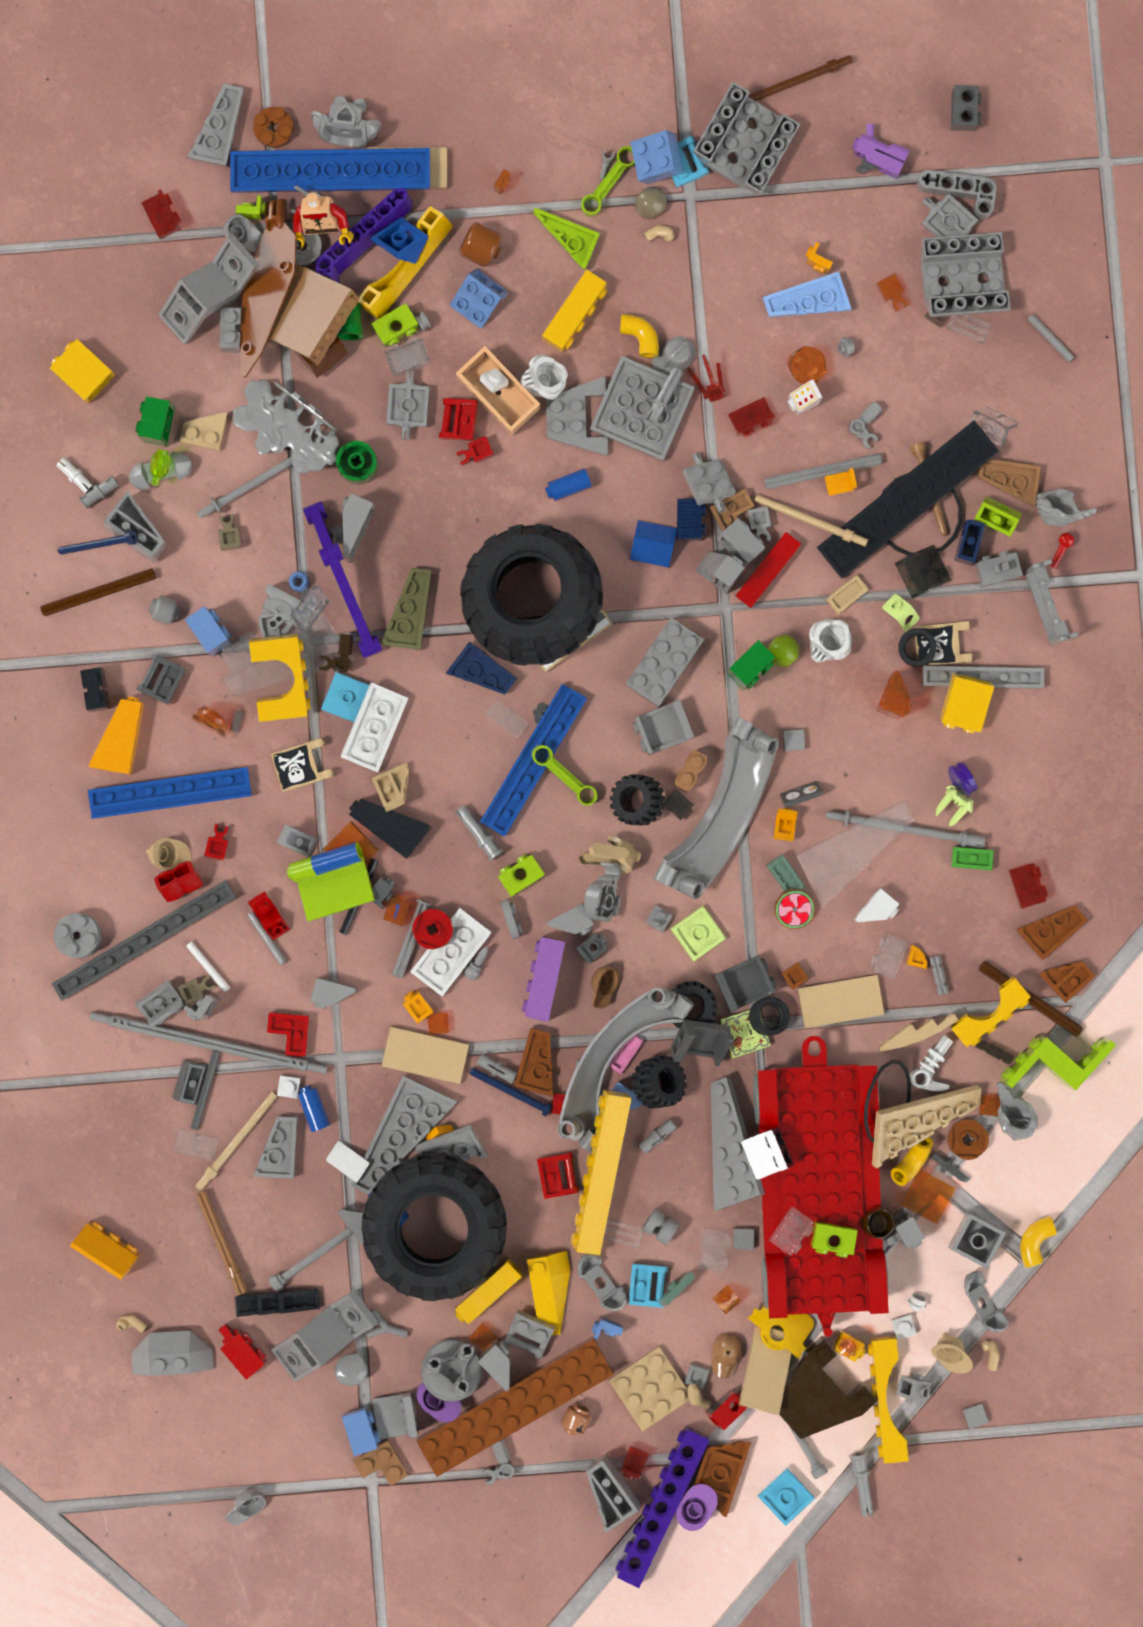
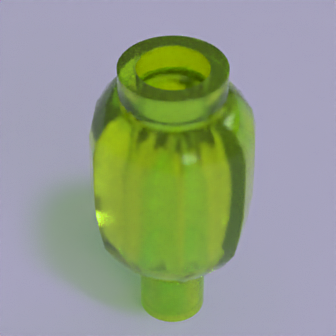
M157 448V452L153 453L149 467L150 474L153 476L151 485L159 486L160 479L167 475L171 462L169 451Z

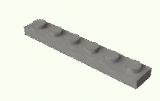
M923 666L922 687H949L952 674L957 673L992 682L994 688H1044V668Z

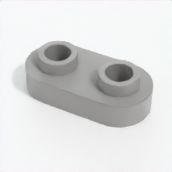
M508 899L500 901L512 940L520 938L519 933H523L520 922H515L513 914L517 913L514 903H509Z

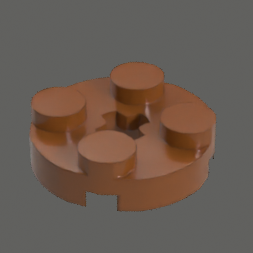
M268 107L261 110L254 117L253 131L257 140L262 145L269 148H280L289 142L294 126L290 115L283 108ZM271 123L279 125V127L276 128V132L268 130V127H270Z
M962 1119L951 1126L947 1135V1142L953 1154L964 1160H973L985 1152L988 1147L989 1137L986 1129L979 1122L972 1119ZM966 1134H970V1137L973 1138L969 1145H966V1142L962 1140L963 1137H966Z

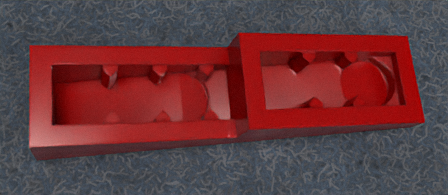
M785 532L735 596L752 608L801 546V543Z

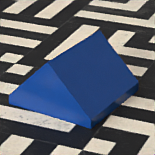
M399 218L371 237V241L397 259L415 264L428 239L427 234L403 218Z
M638 520L630 560L669 568L677 528Z

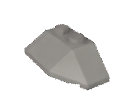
M191 1330L150 1332L131 1353L132 1374L146 1376L191 1374L214 1369L213 1348Z

